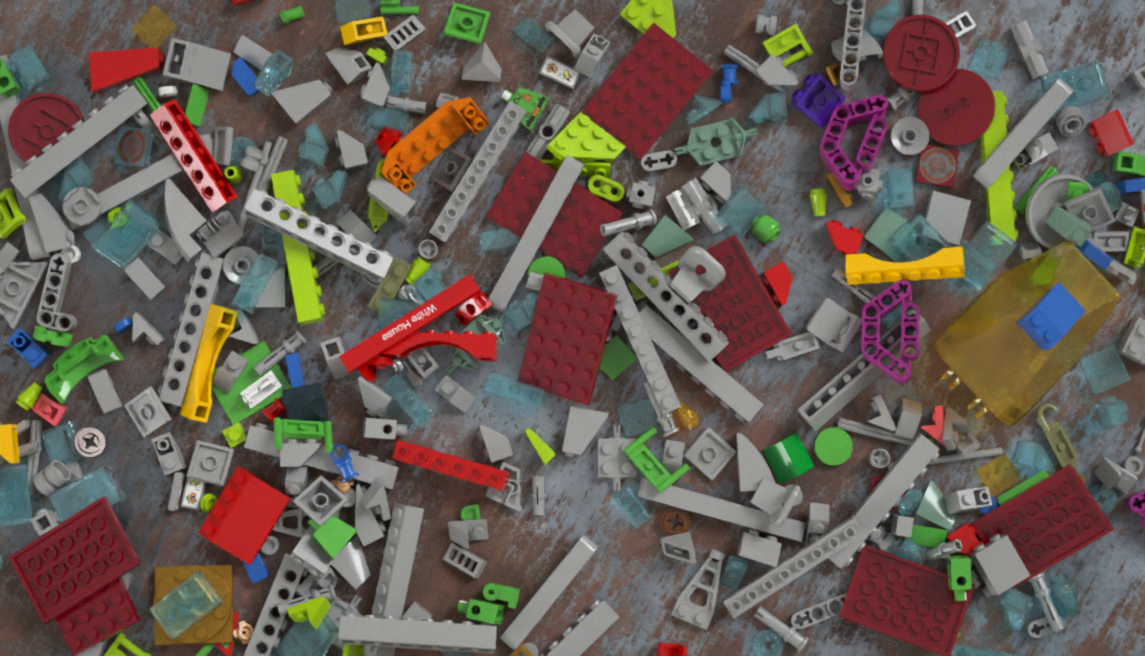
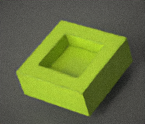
M377 47L375 50L369 48L366 53L370 59L383 66L388 61V58L385 56L386 53Z
M240 422L222 431L230 448L246 441L247 434Z

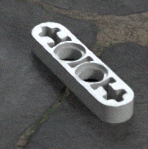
M847 592L793 613L790 619L792 626L796 629H804L839 615L843 606L840 598L844 597L845 600ZM833 601L840 603V609L837 612H833L830 609V604ZM815 608H820L823 612L819 619H815L812 616V611ZM808 611L812 622L808 623V619L802 621V625L794 623L797 615L801 618L805 617V612Z

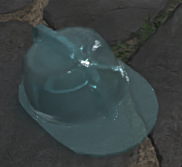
M910 538L900 541L897 546L887 548L891 554L923 565L921 560L922 548Z

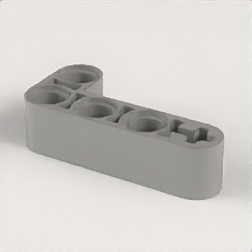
M55 254L51 257L37 313V322L40 326L63 332L71 331L77 325V320L73 315L60 312L72 266L71 258L67 254ZM61 259V261L64 262V265L58 263V260ZM55 276H58L60 278V284L58 286H55L53 283V278ZM51 294L56 298L53 305L48 300ZM46 313H49L51 316L49 323H46L44 320ZM65 317L70 321L68 328H65L62 324Z

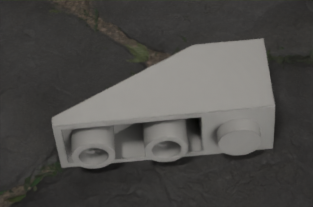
M358 484L356 485L355 529L362 545L365 546L384 537L387 529L383 521L378 520L375 507H364L361 498L366 493L367 488Z

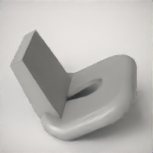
M575 9L558 25L547 21L545 23V30L547 32L552 31L571 49L573 57L578 58L581 54V45L594 30V26Z
M692 246L680 257L678 261V268L680 270L669 286L690 303L702 291H711L725 278V269L706 250L698 246ZM697 265H703L706 268V273L697 275L695 273Z
M763 478L750 502L769 514L770 521L775 527H781L800 493V487L794 484L783 487Z

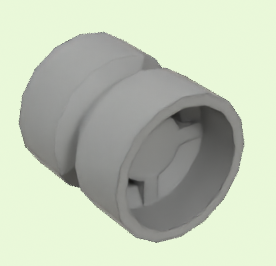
M54 460L45 467V471H40L34 476L33 480L36 488L42 494L50 496L70 480L71 473L65 464L59 460Z

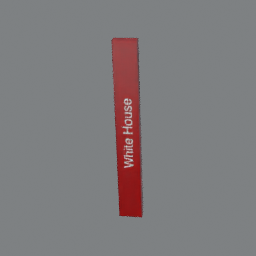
M468 275L343 353L339 358L350 374L481 291L472 276Z

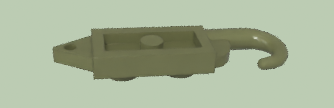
M1050 403L1040 405L1036 411V418L1060 468L1071 463L1077 472V460L1079 458L1063 426L1058 422L1047 423L1043 416L1045 409L1050 408L1057 412V408Z

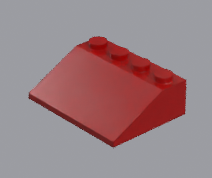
M238 466L198 533L251 565L291 498L251 471Z

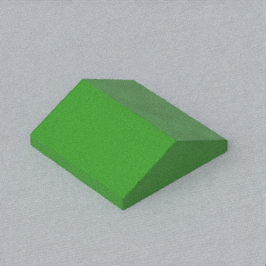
M454 3L444 35L481 44L491 12Z

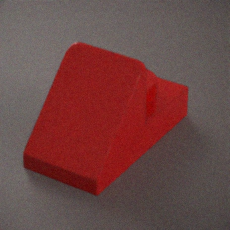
M376 357L357 370L366 380L376 381V369H386V366H393V358Z

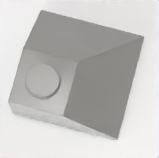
M360 376L358 382L364 406L368 408L367 413L374 418L377 416L383 417L395 398L371 381Z
M322 475L293 500L320 527L349 501Z

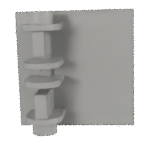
M227 210L221 211L215 217L216 220L212 218L213 224L208 221L209 227L205 224L196 233L202 239L214 259L245 236L231 213Z

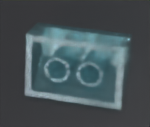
M921 214L916 215L901 225L887 240L907 262L917 261L937 253L942 248L952 247Z
M26 465L0 468V527L30 523L32 511Z

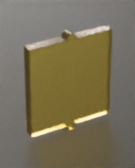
M153 5L133 27L132 31L141 38L143 43L146 42L152 48H159L177 28V25L168 18L166 13L163 14Z
M1006 453L976 469L983 481L982 484L989 488L992 497L1022 481L1015 470L1016 466L1012 465Z

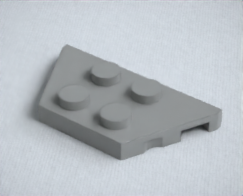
M12 262L7 268L5 276L0 280V313L5 317L12 329L17 328L49 263Z

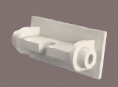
M682 189L666 197L683 230L700 223L699 218L692 210L688 197Z
M270 371L240 394L244 402L248 403L250 408H253L282 387L274 373Z

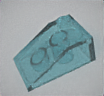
M129 199L113 218L93 248L124 269L156 234L161 220Z

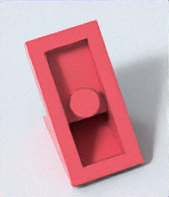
M41 393L32 410L52 425L57 426L64 417L68 407L55 402L47 395Z
M939 405L935 406V412L932 414L935 425L921 426V428L946 448L943 442L946 408Z

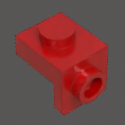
M658 642L656 656H688L687 646L678 643Z

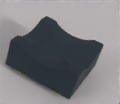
M321 383L282 390L283 403L289 420L329 421L328 408Z

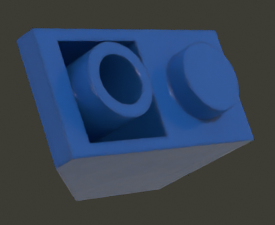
M19 328L6 341L36 369H40L52 356L39 341L22 328Z

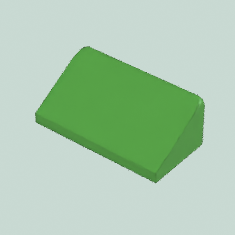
M195 84L191 88L185 115L192 125L200 126L209 90Z
M913 525L911 537H905L904 543L935 548L940 543H945L947 530Z

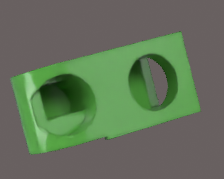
M1 58L0 94L8 99L22 90L13 78L7 64Z
M489 583L484 587L483 595L487 600L493 601L498 599L509 602V608H516L520 588L497 583Z

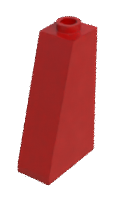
M159 48L89 53L91 90L94 93H101L131 82L138 77H144L163 70L162 64H165V55Z

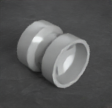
M758 14L755 33L767 32L768 35H775L777 16L765 17L763 14Z
M247 146L245 151L247 156L242 159L240 165L247 169L258 171L260 167L259 160L263 159L265 153L259 149Z
M427 239L420 243L418 251L424 259L431 260L438 255L439 249L434 241Z
M874 449L869 454V462L876 468H884L890 462V455L884 449Z
M880 524L877 526L878 530L872 537L869 536L868 539L873 543L876 542L879 548L885 551L894 541L895 536L892 533L886 532L885 527Z

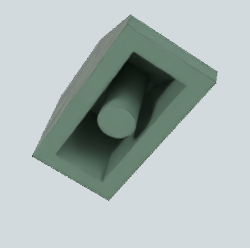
M1055 205L1045 220L1062 237L1080 247L1092 232L1087 221Z

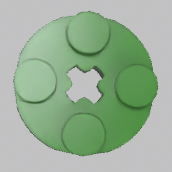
M35 325L34 339L42 342L48 341L59 346L71 345L73 334L54 329L46 330V327Z

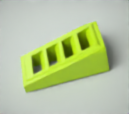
M527 428L525 430L526 435L540 459L546 465L556 455L555 452L531 428Z

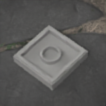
M1101 187L1064 202L1067 211L1087 221L1092 231L1116 222Z
M153 387L147 388L124 405L143 438L149 436L171 420Z
M707 427L683 456L712 481L737 451Z
M197 440L186 477L224 487L235 450Z

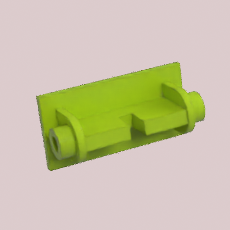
M1133 227L1124 264L1134 268H1141V265L1144 264L1145 229Z

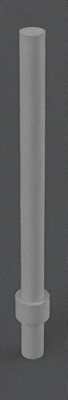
M265 141L262 151L265 155L262 160H259V170L254 172L242 211L253 189L258 187L264 167L269 160L268 155L272 146L271 142ZM241 211L237 224L243 232L248 216L242 214ZM240 239L230 246L229 250L237 247Z
M1002 447L977 450L966 457L961 453L940 455L933 463L930 461L927 465L1003 455ZM889 462L887 465L888 470H890L895 462Z

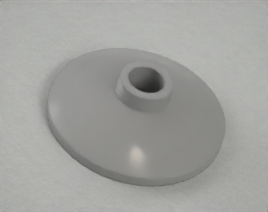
M905 117L893 126L891 142L900 153L915 155L923 151L927 146L929 130L920 119ZM911 134L913 139L907 140L906 135Z
M245 246L231 249L223 261V270L226 277L240 285L249 284L256 280L262 268L261 259L257 252ZM239 262H244L245 268L240 269L238 267Z

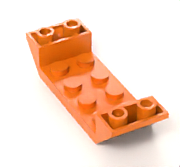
M470 97L447 101L388 151L381 172L394 187L406 195L417 186L411 177L470 129L477 135L490 122Z

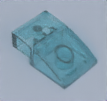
M1100 60L1065 68L1039 77L1043 92L1059 77L1073 89L1071 95L1056 112L1066 106L1077 107L1111 96Z
M986 220L963 248L965 277L960 278L980 292L1018 243Z
M103 467L48 496L62 522L103 496L107 497L111 506L121 501Z
M199 571L192 574L181 585H177L149 610L169 637L175 640L224 601L202 572Z
M327 615L318 629H315L310 624L309 618L304 622H296L285 635L276 651L281 656H325L339 629Z

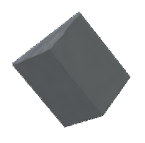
M449 146L429 179L453 193L473 162V159Z

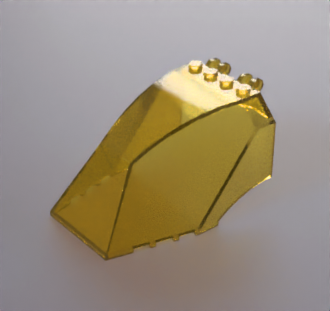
M1067 240L1049 249L1047 252L998 275L937 331L932 342L942 359L950 367L941 375L940 379L944 381L955 372L959 377L949 384V389L952 390L963 381L977 396L966 407L969 410L973 409L980 401L985 404L976 413L975 417L977 419L990 410L998 419L1013 427L1037 405L1077 361L1122 296L1077 247ZM1057 282H1060L1086 311L1057 344L1050 350L1042 351L1016 322Z

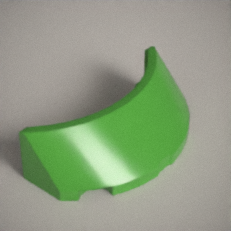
M101 335L98 339L90 337L66 350L52 365L54 370L49 375H46L44 382L49 392L63 404L73 388L90 372L105 364L122 361L125 358L107 335Z

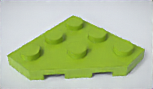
M631 0L619 15L643 35L655 23L671 37H676L672 0Z
M581 111L548 144L547 149L561 161H564L566 156L569 155L574 159H579V161L605 160V162H613L624 151L626 146L604 131L603 128L595 124Z

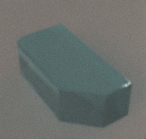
M507 228L482 232L479 235L482 251L518 245L516 234Z

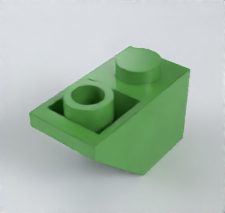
M1116 152L1113 154L1111 173L1145 177V156L1136 153Z

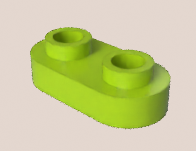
M594 174L587 181V187L592 193L610 201H619L624 196L623 186L607 177ZM598 180L600 182L599 186L594 187L593 183ZM612 188H617L615 194H611Z

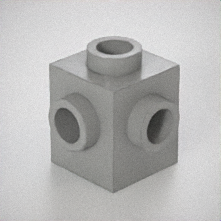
M872 169L869 173L861 174L855 189L858 190L859 197L868 200L878 198L879 192L883 190L880 170Z
M638 180L637 183L633 182L632 187L628 186L626 198H630L629 203L634 208L643 209L644 206L651 208L656 187L648 186V182ZM641 192L644 196L639 197L637 193Z
M46 508L35 513L36 516L30 519L34 531L39 536L55 528L62 521L57 511L53 509L47 510Z

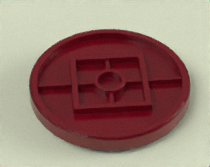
M913 15L899 21L887 34L882 48L884 67L892 80L901 87L916 92L931 91L945 84L956 71L960 58L959 43L952 29L942 20L929 15Z
M956 69L952 77L939 88L921 92L918 102L919 119L926 124L929 135L936 141L950 146L967 145L982 137L990 128L996 111L995 97L989 84L978 74L965 69Z
M53 93L32 95L19 103L10 117L8 124L10 145L16 155L26 163L34 155L37 158L42 155L43 152L41 150L51 143L53 146L59 142L56 138L65 131L67 134L74 130L72 126L80 120L84 122V117L73 102L61 95Z

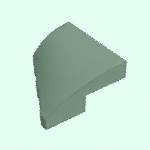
M665 215L641 247L657 258L691 242L693 238Z
M929 480L915 514L950 531L957 513L948 515L944 495L935 483Z

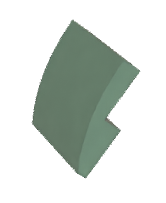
M885 206L865 232L863 238L882 251L892 261H896L918 231Z

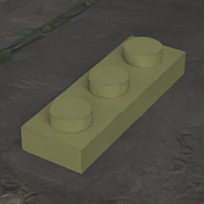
M394 256L384 279L379 283L370 299L368 307L385 315L412 264Z

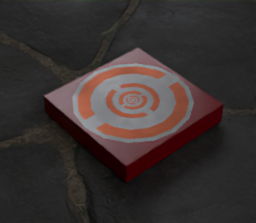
M927 145L919 153L915 182L953 188L959 150Z

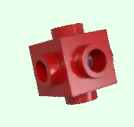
M384 126L374 141L379 147V152L387 156L388 151L403 139L402 133L396 128L391 130Z

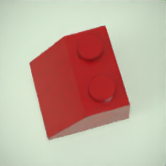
M1118 109L1088 123V131L1091 137L1095 138L1097 142L1096 149L1100 155H1103V158L1134 145Z

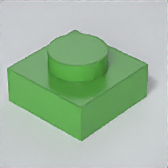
M1069 181L1065 201L1088 192V183Z

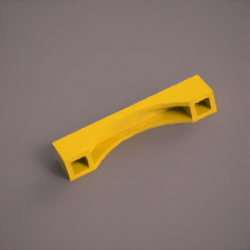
M963 247L942 248L929 257L905 263L882 261L865 253L846 255V278L848 285L965 277Z
M210 304L180 415L191 420L207 423L212 406L211 385L215 363L222 345L234 328L238 311Z

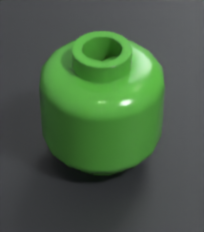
M763 215L760 218L756 217L751 225L753 227L752 234L764 243L774 242L781 232L779 223L768 215Z

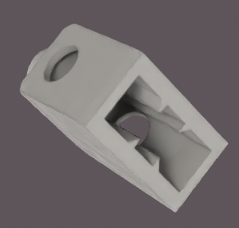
M366 417L363 419L362 437L395 439L396 436H406L407 425L397 424V420ZM389 426V432H383V427Z

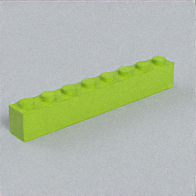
M1003 90L993 91L996 111L990 128L980 137L982 163L1009 134L1006 130V126L1009 125L1008 114H1005L1007 97L1003 94ZM1010 166L1003 171L988 189L985 188L989 246L1013 245L1018 240V230L1014 227V221L1017 219L1016 210L1013 209L1015 192L1011 190V183H1013L1014 178L1013 172L1010 171Z
M294 170L271 174L275 198L284 200L286 205L290 207L295 206L303 210L302 205L305 204L303 193L299 191V186H302L300 175H296ZM279 214V217L282 220H288L286 214ZM296 223L298 228L305 229L304 223ZM282 234L298 323L302 326L324 321L323 315H326L324 304H320L319 298L322 296L321 286L317 285L316 282L319 274L317 267L313 266L312 261L315 259L314 249Z

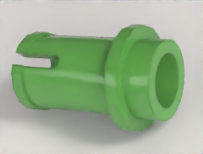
M301 5L286 11L283 9V12H280L283 24H289V21L305 17Z

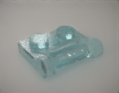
M74 421L41 432L51 462L59 460L63 464L85 458L75 449L74 440L77 434L74 428L76 426ZM64 430L68 432L75 455H70L63 434Z

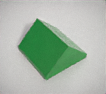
M796 432L762 450L780 484L814 467Z

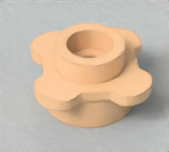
M341 475L336 480H332L331 484L343 493L350 490L351 485L354 484L353 479L343 483L342 480L344 478Z
M241 621L238 624L237 630L233 631V636L239 638L242 644H247L254 632V628L246 624L245 621Z

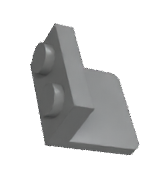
M824 298L807 324L806 329L832 348L843 353L850 345V341L855 333L859 331L862 319L849 313L831 299Z
M310 526L289 557L296 564L303 565L309 569L308 571L312 575L322 578L333 560L330 561L312 540L311 537L316 529Z

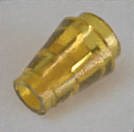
M681 401V407L675 409V412L683 427L691 430L700 422L699 415Z

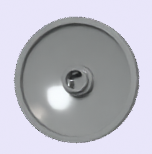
M1056 174L1044 179L1035 187L1028 199L1025 212L1028 230L1032 237L1046 248L1057 251L1076 248L1075 243L1062 237L1045 222L1055 205L1067 211L1064 202L1069 181L1088 183L1075 175ZM1088 183V191L1093 190V187Z

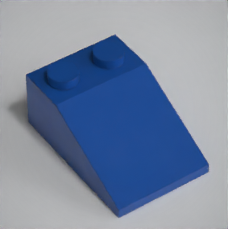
M1057 282L1016 323L1042 351L1050 350L1066 335L1086 310L1060 282Z

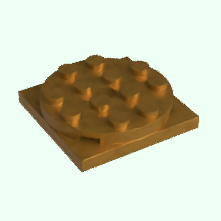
M233 565L155 567V596L153 603L155 645L233 643ZM191 599H196L198 603L194 610H190L187 606Z

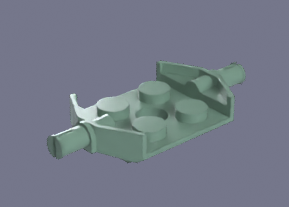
M730 118L729 120L691 128L688 143L685 146L674 149L676 156L685 153L690 154L702 166L714 163L715 161L718 162L741 156L745 140L758 136L757 128L745 131L733 118ZM719 138L721 146L718 148L712 147L711 139Z
M506 311L498 319L479 315L459 334H463L464 331H472L475 334L493 332L499 339L498 349H500L506 343L502 326L511 316L505 317L508 314ZM450 346L453 360L445 370L448 371L449 375L460 366L477 371L486 361H477L465 351Z

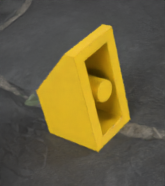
M383 17L352 21L340 26L344 45L361 43L387 35Z
M15 424L0 425V455L9 463H20L17 425Z

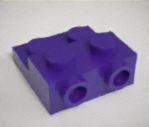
M813 73L805 77L803 81L805 85L801 90L797 89L792 94L793 100L791 104L801 113L812 119L819 127L823 128L830 120L834 109L841 105L846 97L823 76Z

